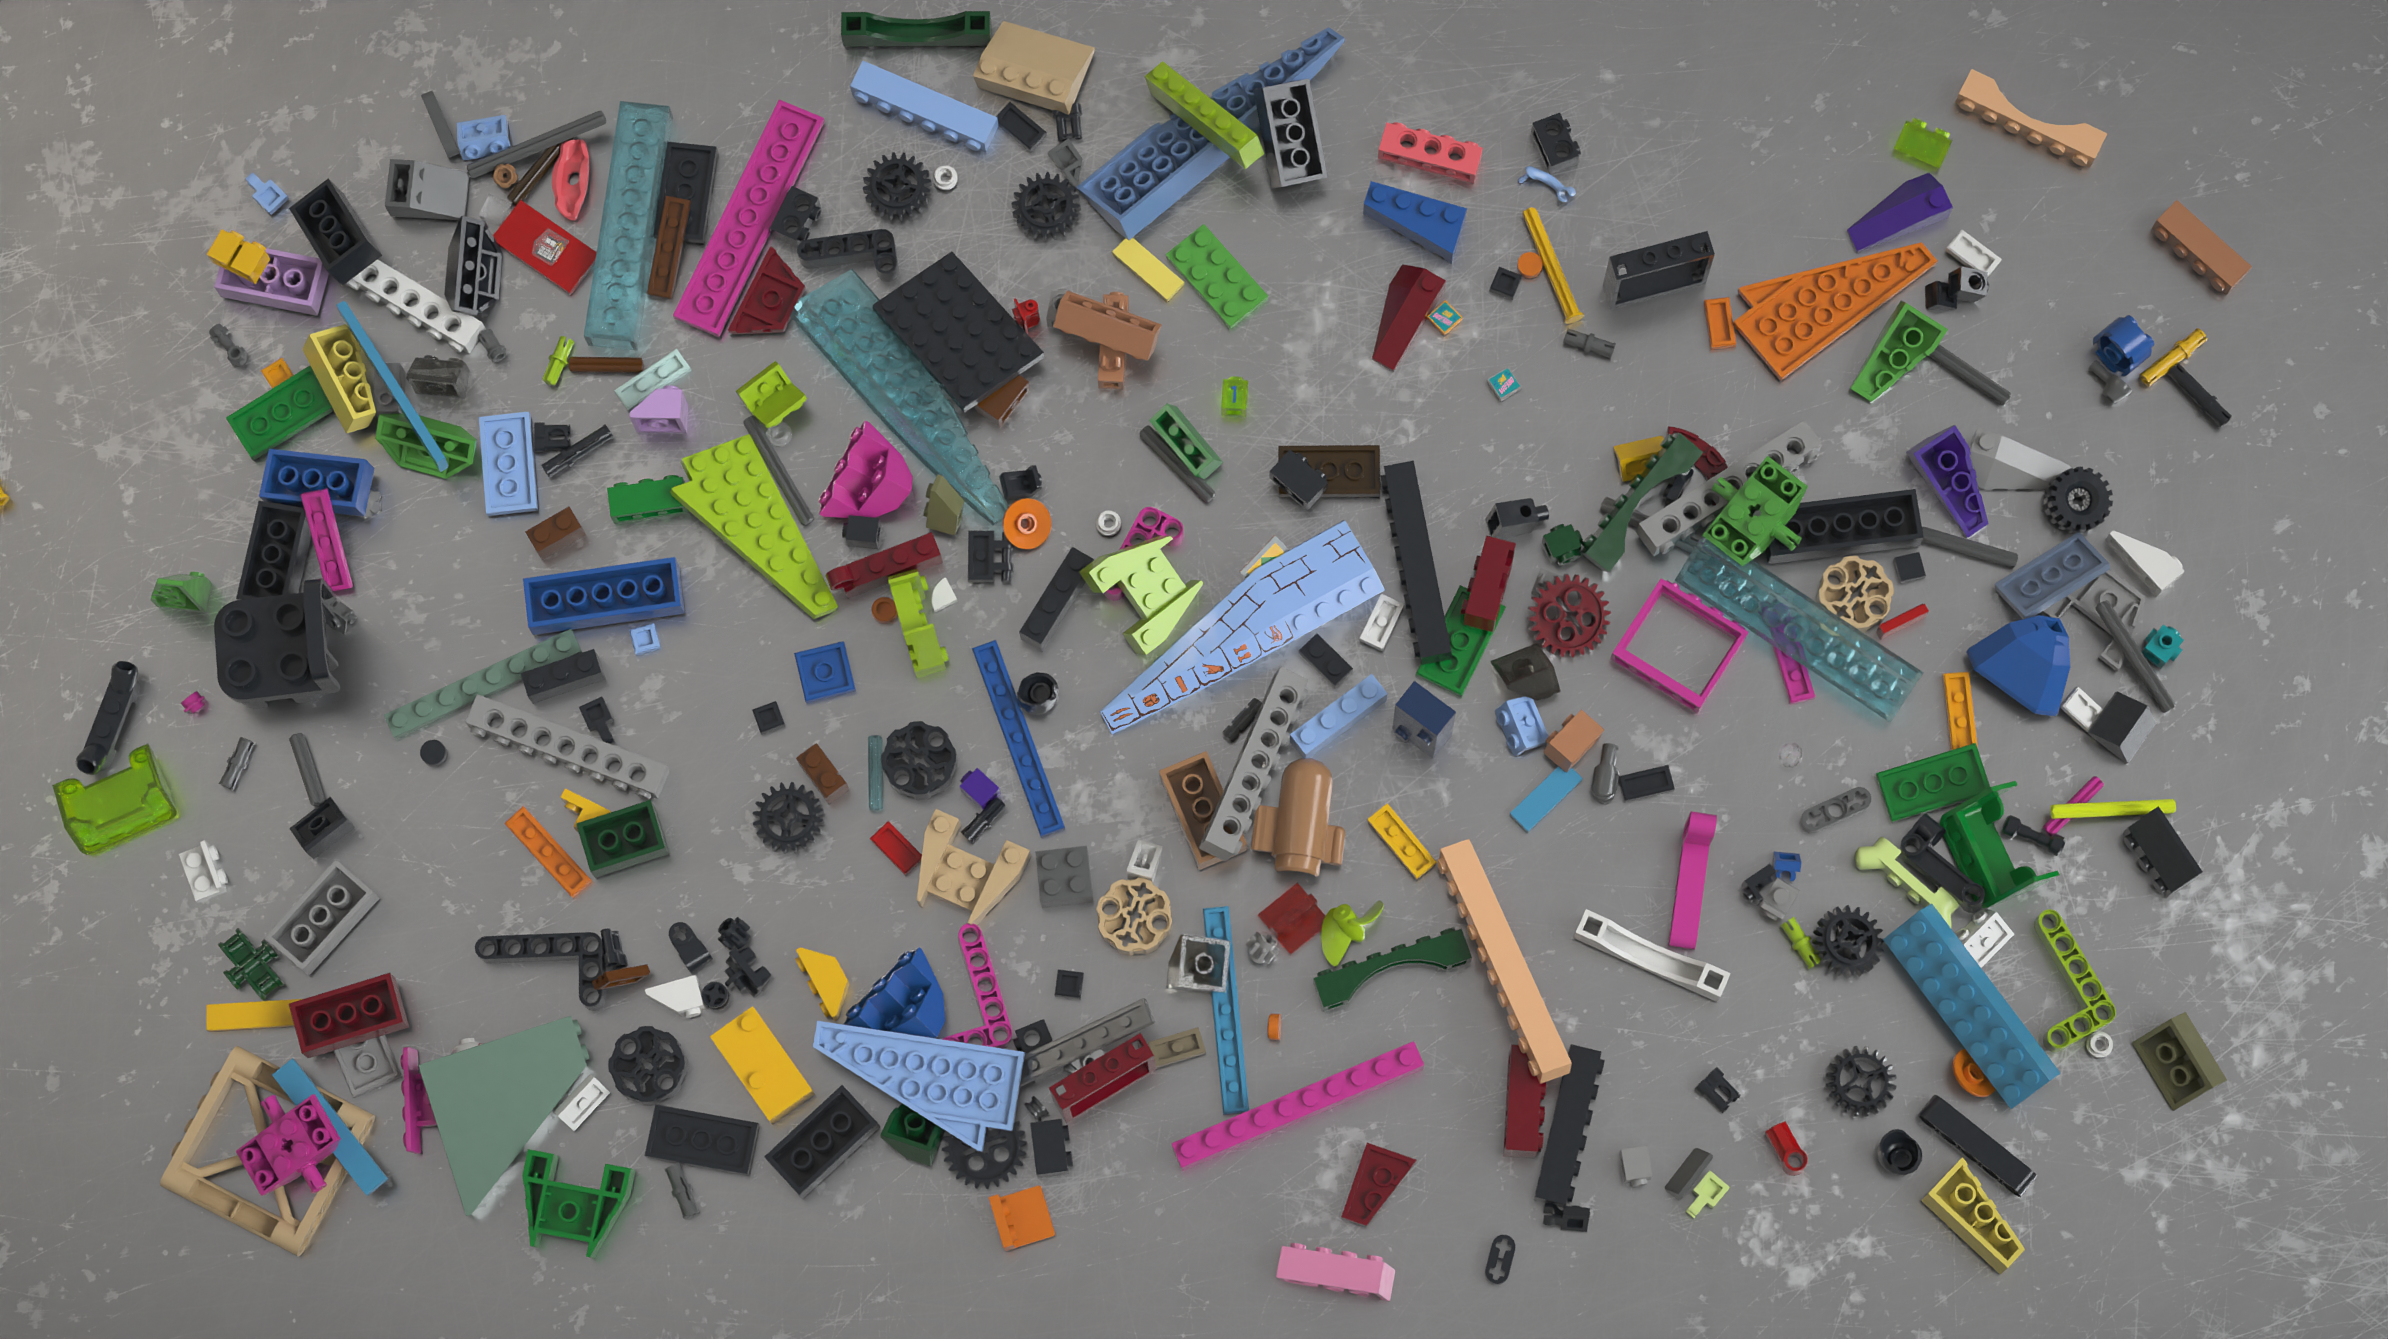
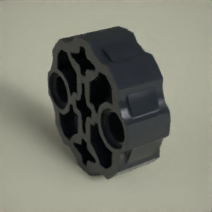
M914 721L901 729H895L888 736L884 752L881 754V764L891 787L897 793L914 797L916 800H926L938 792H944L951 785L955 769L958 767V757L948 734L941 727H934L925 724L923 721ZM936 736L943 738V743L937 747L930 745L931 739ZM912 737H915V745H916L919 749L915 748V747L912 745V744H913V742H912ZM897 741H899L900 743L904 741L905 747H897L895 743ZM913 755L919 759L923 757L927 767L920 762L916 764ZM902 757H905L908 760V763L905 760H903ZM920 772L924 773L927 776L928 785L924 784L925 777L922 776ZM943 773L944 779H937L935 781L934 774L941 775ZM903 774L909 776V781L906 784L899 785L896 783L898 776Z
M641 1026L636 1031L623 1034L616 1041L615 1049L608 1061V1069L615 1082V1087L628 1100L632 1099L640 1102L645 1106H652L667 1098H673L680 1091L684 1076L688 1073V1060L684 1056L681 1044L669 1032H663L655 1029L653 1026ZM660 1041L669 1044L673 1053L665 1049L663 1050ZM633 1042L636 1044V1049L633 1053L624 1054L623 1049L627 1043ZM666 1059H668V1060H674L673 1062H668V1061H666V1062L659 1068V1066H660ZM646 1061L652 1064L653 1068L651 1070L645 1069L643 1064ZM664 1078H673L671 1088L661 1089V1082ZM623 1079L633 1082L637 1090L634 1091L627 1088ZM648 1079L645 1083V1092H643L642 1084Z

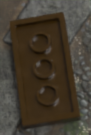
M1380 445L1278 446V461L1289 450L1295 454L1299 452L1308 460L1307 464L1313 470L1317 468L1326 475L1328 489L1321 497H1380ZM1279 487V497H1290Z

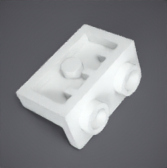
M206 840L201 841L200 846L179 854L197 903L227 892L225 883H228L227 876L223 868L219 869L216 860L220 859L215 845H210Z
M1988 909L1976 912L1972 917V921L1965 928L1955 933L1981 968L2014 935L1998 913Z

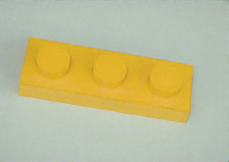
M1388 803L1367 819V822L1416 880L1437 864L1436 860Z

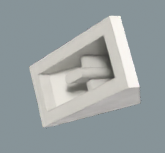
M1138 840L1127 867L1128 879L1141 877L1151 880L1153 883L1163 846Z

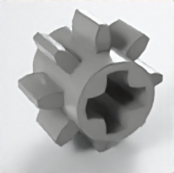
M1256 932L1246 943V946L1250 948L1248 951L1249 957L1259 964L1264 962L1269 964L1280 952L1276 948L1278 944L1277 939L1269 932H1262L1261 934Z

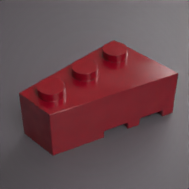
M1486 535L1481 556L1477 555L1474 564L1475 578L1471 577L1468 584L1467 592L1470 593L1469 600L1464 599L1460 613L1465 615L1464 625L1490 632L1494 631L1512 569L1516 543Z

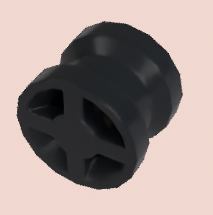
M710 982L702 990V999L708 1008L719 1011L728 1005L730 994L722 983Z

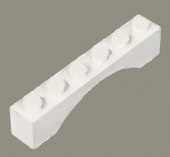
M1587 909L1574 935V939L1716 1002L1720 999L1731 974L1709 963L1680 955L1629 932L1610 919Z

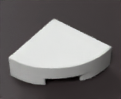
M946 578L942 579L933 590L932 606L934 612H938L958 602Z

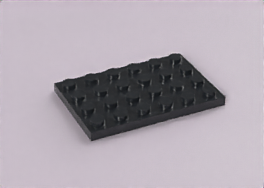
M953 251L872 305L873 311L964 413L1044 358V352Z

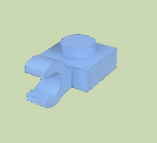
M253 172L245 179L256 191L252 195L253 199L270 215L289 199L271 179L264 184Z

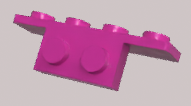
M403 1047V1055L400 1058L401 1067L404 1070L401 1090L405 1100L402 1117L405 1121L406 1132L403 1135V1143L407 1152L419 1154L421 1153V1128L437 1126L422 1076L419 1074L418 1050L411 1047Z

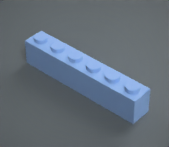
M862 61L850 85L852 95L857 101L861 103L870 102L876 105L882 112L889 113L891 111L898 114V117L906 122H917L927 131L934 132L935 130L942 133L948 140L964 142L968 148L974 151H979L980 149L987 152L999 127L998 119L995 116L865 61Z

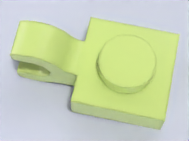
M1709 1171L1692 1191L1697 1198L1686 1210V1213L1695 1218L1706 1204L1713 1209L1730 1187L1713 1172Z

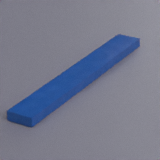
M993 640L972 648L973 654L1039 834L1042 838L1065 829L1064 823L997 641Z

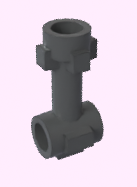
M221 324L213 326L209 331L212 341L214 343H221L227 351V359L232 365L243 366L247 362V352L243 347L234 345L227 336L230 332L225 326L223 327Z

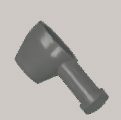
M2095 360L2090 365L2088 370L2094 372L2106 382L2103 394L2111 402L2116 403L2132 392L2131 388L2122 379L2114 374L2112 375L2100 365L2098 360Z

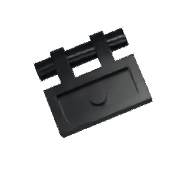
M968 531V582H994V573H1001V582H1011V575L1014 573V564L1012 563L1014 545L1008 541L1004 532H1002V540H994V531ZM994 550L1002 551V562H994Z

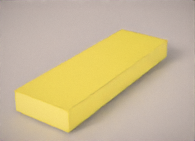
M1125 238L1112 251V255L1167 303L1184 286V282L1134 238L1130 240Z

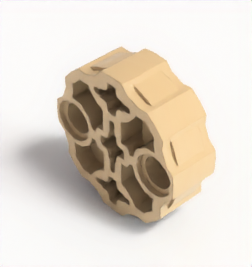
M1858 556L1844 557L1842 561L1835 565H1830L1819 581L1820 586L1816 595L1817 608L1825 616L1826 623L1835 630L1842 629L1849 631L1851 634L1866 633L1868 629L1875 625H1880L1890 610V603L1894 594L1893 583L1887 578L1883 567L1874 560L1867 561L1860 559ZM1854 571H1856V578L1858 580L1855 584L1853 583L1855 580ZM1873 573L1874 576L1870 579L1865 577L1866 574ZM1828 576L1838 577L1840 584H1831L1828 581ZM1859 587H1862L1859 592V595L1855 597V599L1853 598V600L1850 603H1848L1851 594L1856 592L1859 589ZM1873 605L1878 606L1882 614H1872L1869 607ZM1855 606L1857 609L1853 613L1852 609ZM1840 611L1844 613V615L1840 618H1837L1835 616L1836 613L1838 614Z
M1138 877L1137 879H1121L1111 884L1110 889L1105 895L1100 897L1097 905L1098 929L1101 937L1106 943L1114 947L1118 953L1131 956L1141 953L1147 955L1158 949L1159 944L1171 932L1173 923L1170 900L1165 891H1161L1153 885L1151 880ZM1142 887H1145L1148 894L1138 897L1137 891H1141ZM1128 891H1129V895H1130L1131 898L1133 899V900H1132V903H1131V907H1128L1129 900H1130V899L1128 898V896L1126 895V892H1128ZM1113 904L1117 907V910L1114 914L1107 915L1103 912L1104 906ZM1148 904V907H1147V910H1146V913H1145L1144 908H1145V905ZM1138 906V914L1141 919L1136 918L1131 928L1129 915H1133ZM1158 918L1164 919L1167 922L1166 927L1161 930H1157L1152 926L1153 921ZM1123 920H1124V922H1126V923H1125V926H1124V929H1121V930H1118V931L1114 932L1115 930L1121 928L1122 923H1123ZM1139 926L1141 927L1139 934L1143 938L1142 941H1140L1137 935V930ZM1127 936H1130L1133 943L1123 946L1121 939L1125 940Z

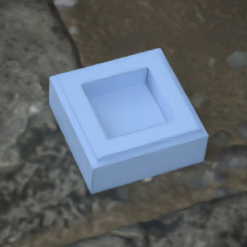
M654 623L629 630L636 656L661 649Z

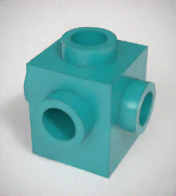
M2163 624L2158 631L2153 628L2145 638L2148 644L2142 650V653L2146 659L2161 669L2169 659L2174 662L2183 650L2179 646L2184 639L2180 637V633L2175 628L2167 627Z

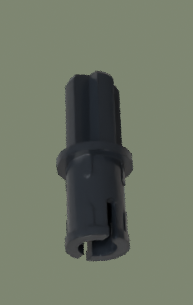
M998 797L994 798L980 814L975 813L976 817L961 833L973 844L987 827L991 828L990 823L1005 808V803Z

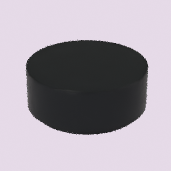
M428 740L422 745L420 756L427 765L439 766L447 758V749L438 740Z

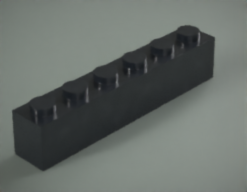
M1573 1044L1569 1047L1568 1056L1572 1062L1569 1074L1562 1077L1534 1201L1553 1203L1559 1207L1566 1206L1567 1202L1572 1203L1575 1187L1571 1186L1573 1176L1578 1177L1581 1161H1577L1579 1150L1584 1151L1587 1136L1583 1135L1585 1125L1590 1126L1593 1110H1589L1590 1100H1596L1599 1085L1594 1084L1596 1074H1602L1605 1060L1600 1059L1601 1051Z

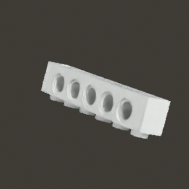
M378 259L346 283L356 291L359 288L365 291V295L372 301L378 303L380 300L387 304L386 308L396 315L402 313L407 316L406 320L415 327L419 328L422 325L427 328L428 334L435 339L440 340L443 338L449 342L448 345L459 353L463 350L470 354L479 341L478 335H481V332L486 330L483 323L470 315L453 312L446 300ZM369 275H376L373 281L366 282V278ZM390 287H397L395 293L386 294ZM410 300H418L416 305L412 307L407 306ZM431 312H439L436 318L427 319ZM459 324V328L456 331H448L451 325Z

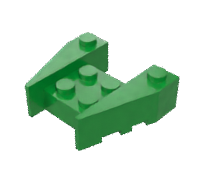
M528 1149L522 1177L525 1187L530 1246L540 1248L542 1234L589 1242L586 1257L595 1259L631 1196L636 1170L605 1164L600 1190L554 1181L559 1156Z

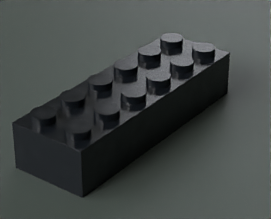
M1916 489L1800 503L1796 513L1785 525L1802 538L1800 543L1796 544L1791 540L1796 546L1791 551L1782 542L1774 538L1765 550L1768 564L1920 546L1924 536Z

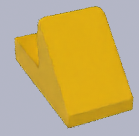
M566 788L560 797L566 803L564 806L566 809L576 814L581 811L573 826L577 832L576 823L611 812Z

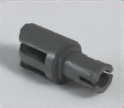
M1604 743L1602 745L1601 761L1594 768L1591 785L1595 799L1603 804L1613 800L1617 791L1620 773L1617 767H1615L1619 748L1611 743Z

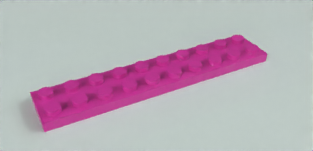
M780 99L778 100L673 314L674 319L720 337L771 233L769 228L791 186H794L825 122L823 117Z

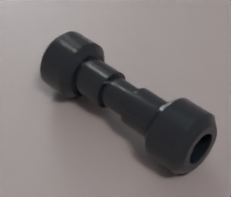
M2012 815L2007 816L2001 829L2004 835L2011 838L2019 836L2024 839H2030L2036 842V844L2045 847L2047 853L2055 856L2061 854L2066 842L2065 837L2056 833L2050 836L2043 832H2037L2031 829V827L2021 824L2020 818Z

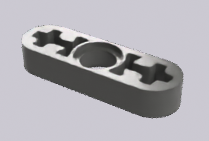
M433 91L422 94L421 97L447 157L450 158L459 154L460 152Z
M1863 787L1853 788L1805 810L1800 818V825L1808 833L1821 831L1865 811L1871 803V794ZM1855 794H1858L1859 797L1864 796L1863 805L1861 806L1859 803L1852 804L1849 807L1852 811L1849 812L1847 803L1854 800ZM1833 803L1839 804L1843 809V814L1839 817L1832 816L1828 810L1829 806ZM1819 809H1823L1825 818L1819 819L1815 827L1812 823H1806L1809 818L1808 815L1811 814L1815 818L1822 813Z

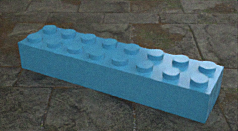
M1933 904L1918 911L1883 939L2010 1109L2022 1103L2061 1074Z

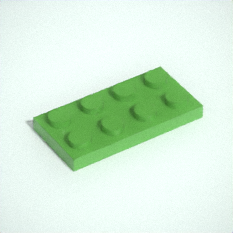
M1205 224L1201 225L1166 253L1167 260L1230 330L1268 300V295Z

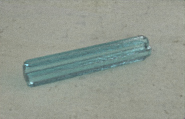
M879 735L868 737L869 809L871 811L883 809L882 737Z

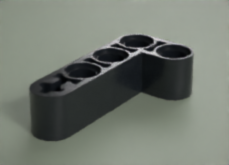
M886 229L807 239L802 241L797 247L800 263L807 269L874 260L877 275L881 280L890 282L895 280L899 274L894 237ZM882 240L890 242L886 247H879L878 243ZM856 244L865 245L860 251L853 250ZM833 247L840 248L837 254L828 253ZM820 249L823 250V256H820ZM812 251L811 257H807V252ZM886 263L893 265L888 271L881 270V267Z

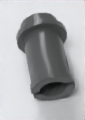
M486 329L481 332V335H478L479 341H481L488 352V359L498 362L506 356V348L500 345L492 329Z

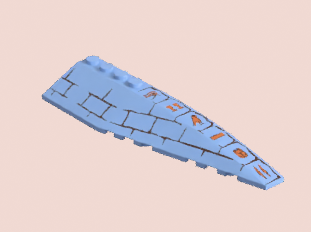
M1343 520L1255 568L1243 582L1235 586L1231 590L1232 592L1222 601H1219L1206 616L1199 619L1171 645L1170 649L1163 655H1160L1146 671L1138 675L1134 682L1126 689H1123L1100 710L1111 734L1214 684L1383 592L1385 589L1375 569L1346 521Z

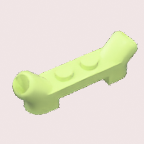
M1880 837L1873 846L1857 848L1855 861L1856 867L1859 870L1882 869L1888 875L1887 879L1894 886H1901L1908 892L1906 895L1912 902L1917 905L1920 903L1924 907L1933 904L1950 928H1952L1951 914L1959 907L1958 902L1942 887L1934 894L1898 863L1896 858L1900 855L1901 851L1884 837Z

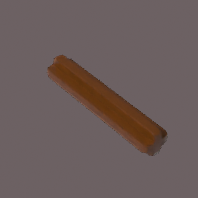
M570 357L568 365L570 371L642 372L644 363L642 358Z

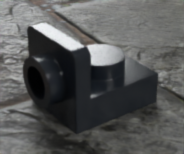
M1768 864L1742 883L1744 897L1750 903L1753 901L1756 906L1763 901V897L1756 887L1762 890L1773 882L1771 877L1776 871L1771 864Z

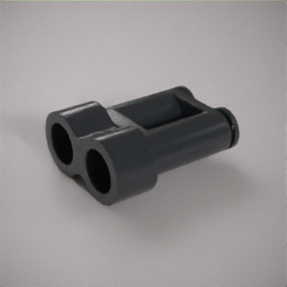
M1073 103L1069 115L1058 110H1052L1053 118L1056 119L1058 142H1064L1068 138L1081 140V104ZM1066 121H1071L1072 133L1067 134Z
M534 422L535 452H545V449L569 448L571 446L570 439L568 440V433L569 435L571 434L570 425H545V422ZM549 435H565V438L549 439Z
M610 928L602 929L600 932L605 952L603 955L604 966L612 967L613 969L627 967V957L622 951L619 931H611Z
M1716 1067L1695 1089L1702 1096L1705 1095L1723 1113L1730 1107L1728 1104L1732 1100L1735 1102L1741 1095L1723 1077L1724 1073ZM1717 1087L1729 1097L1727 1101L1715 1091Z

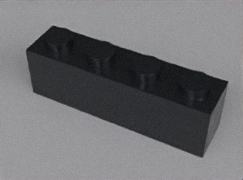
M1074 547L1070 549L1020 629L1021 640L1043 652L1086 583L1079 572L1094 561L1093 558Z

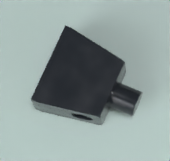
M1527 498L1495 503L1485 520L1490 536L1503 540L1532 532L1539 521L1549 519V511L1546 505L1535 507L1533 499Z

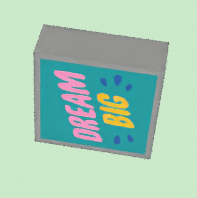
M1509 367L1504 368L1487 379L1488 385L1500 402L1522 389L1521 384Z

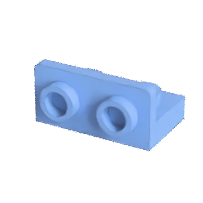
M506 115L457 123V142L464 161L488 157L511 147Z
M1531 695L1508 700L1495 710L1497 721L1502 727L1507 745L1511 749L1513 756H1518L1525 750L1547 744L1545 741L1549 736Z

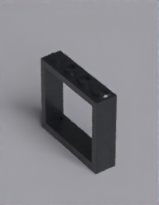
M1708 231L1610 256L1602 286L1609 309L1706 284L1715 255ZM1625 268L1627 274L1619 275V270ZM1692 274H1699L1700 279L1693 280ZM1619 293L1620 300L1616 301L1617 295Z

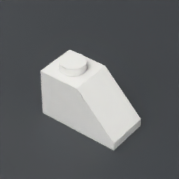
M696 975L645 989L646 995L651 1000L680 1016L685 1015L686 1018L698 1016L701 1014V1010L706 1009L702 999L699 979Z

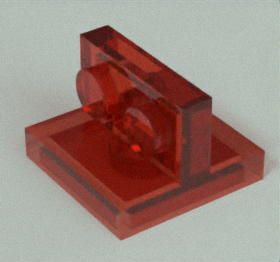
M1297 882L1261 911L1257 917L1291 956L1322 931L1325 914L1317 906L1318 901L1312 894L1308 895Z

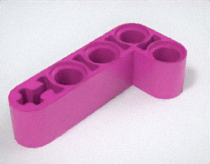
M1145 507L1139 512L1120 549L1132 546L1131 542L1134 539L1139 538L1146 541L1158 536H1168L1165 532L1169 528H1176L1179 533L1172 537L1173 539L1166 545L1171 547L1177 546L1184 538L1183 525L1178 519L1156 508ZM1147 517H1154L1156 523L1148 526L1143 523V520ZM1120 587L1119 589L1114 588L1113 591L1109 588L1104 592L1106 598L1112 601H1118L1125 596Z

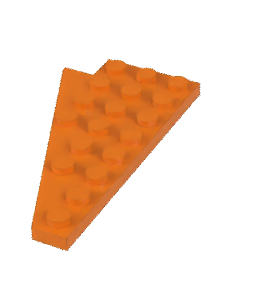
M1920 242L1742 286L1738 289V293L1751 309L1737 318L1733 325L1777 378L1782 381L1935 266L1938 261L1925 245Z

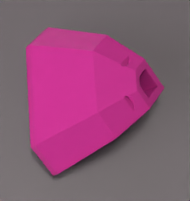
M865 420L860 427L853 429L849 437L850 442L842 458L838 460L834 467L835 473L827 489L822 492L819 498V514L823 517L849 518V515L876 518L898 509L911 492L913 476L903 456L870 422Z

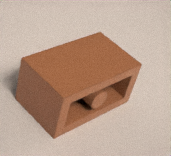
M1582 709L1575 716L1570 714L1562 723L1564 728L1559 733L1556 730L1553 731L1545 741L1548 745L1543 753L1566 773L1600 739L1604 732V729Z

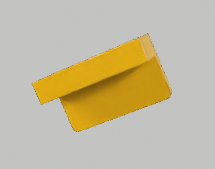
M1663 436L1614 446L1623 482L1632 480L1637 474L1641 475L1647 468L1645 466L1646 461L1653 454L1657 455L1662 449L1660 444L1664 440Z

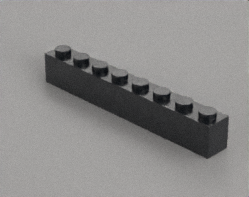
M1414 460L1384 466L1385 475H1380L1382 489L1388 490L1389 498L1385 499L1387 514L1392 513L1394 522L1389 524L1392 538L1397 537L1399 545L1394 547L1397 562L1402 561L1403 570H1399L1401 586L1406 585L1408 594H1403L1405 607L1412 611L1413 618H1408L1410 632L1416 633L1417 642H1413L1415 658L1420 657L1422 665L1451 660L1452 652Z

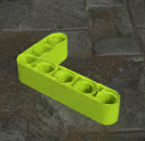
M2047 909L2035 919V931L2082 1008V1011L2054 1025L2044 1034L2043 1044L2045 1048L2051 1052H2059L2107 1026L2114 1020L2116 1009L2060 914L2055 910ZM2042 918H2050L2053 921L2054 927L2052 929L2044 927ZM2056 940L2064 941L2067 945V951L2058 950L2055 945ZM2069 963L2078 964L2081 969L2080 974L2072 973L2069 969ZM2084 985L2093 988V997H2088L2083 993L2082 988ZM2097 1008H2102L2107 1012V1020L2098 1018L2096 1014ZM2075 1020L2084 1023V1032L2076 1031L2073 1026ZM2052 1033H2058L2062 1036L2063 1043L2061 1045L2053 1043L2051 1040Z

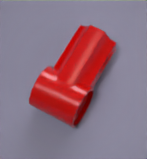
M1786 1121L1765 1131L1768 1140L1781 1161L1784 1172L1791 1176L1802 1173L1808 1158L1798 1145ZM1790 1156L1798 1157L1801 1161V1166L1797 1168L1790 1166L1788 1158Z

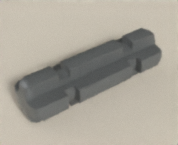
M1253 698L1247 704L1249 707H1245L1231 722L1232 725H1228L1223 730V736L1228 741L1234 742L1239 737L1238 733H1242L1255 719V715L1262 702Z

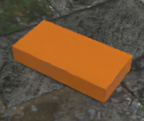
M1729 297L1704 300L1710 349L1736 347Z

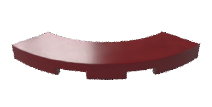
M1668 426L1667 435L1681 433L1703 452L1694 466L1701 472L1706 481L1728 468L1722 455L1713 446L1700 439L1698 435L1684 429ZM1711 500V506H1716V503Z

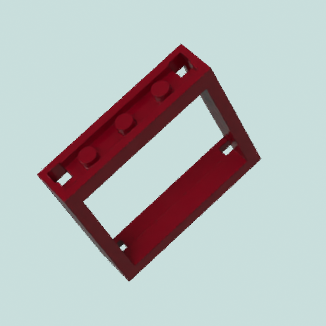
M1139 1033L1050 1086L1049 1090L1053 1102L1066 1124L1156 1070L1154 1054L1142 1034ZM1135 1041H1137L1138 1045L1137 1050H1135L1134 1046L1132 1045V1043ZM1063 1085L1066 1092L1059 1096L1056 1088Z

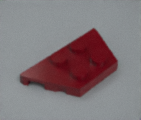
M771 246L728 329L731 334L785 332L806 290L805 285L795 276L792 269Z

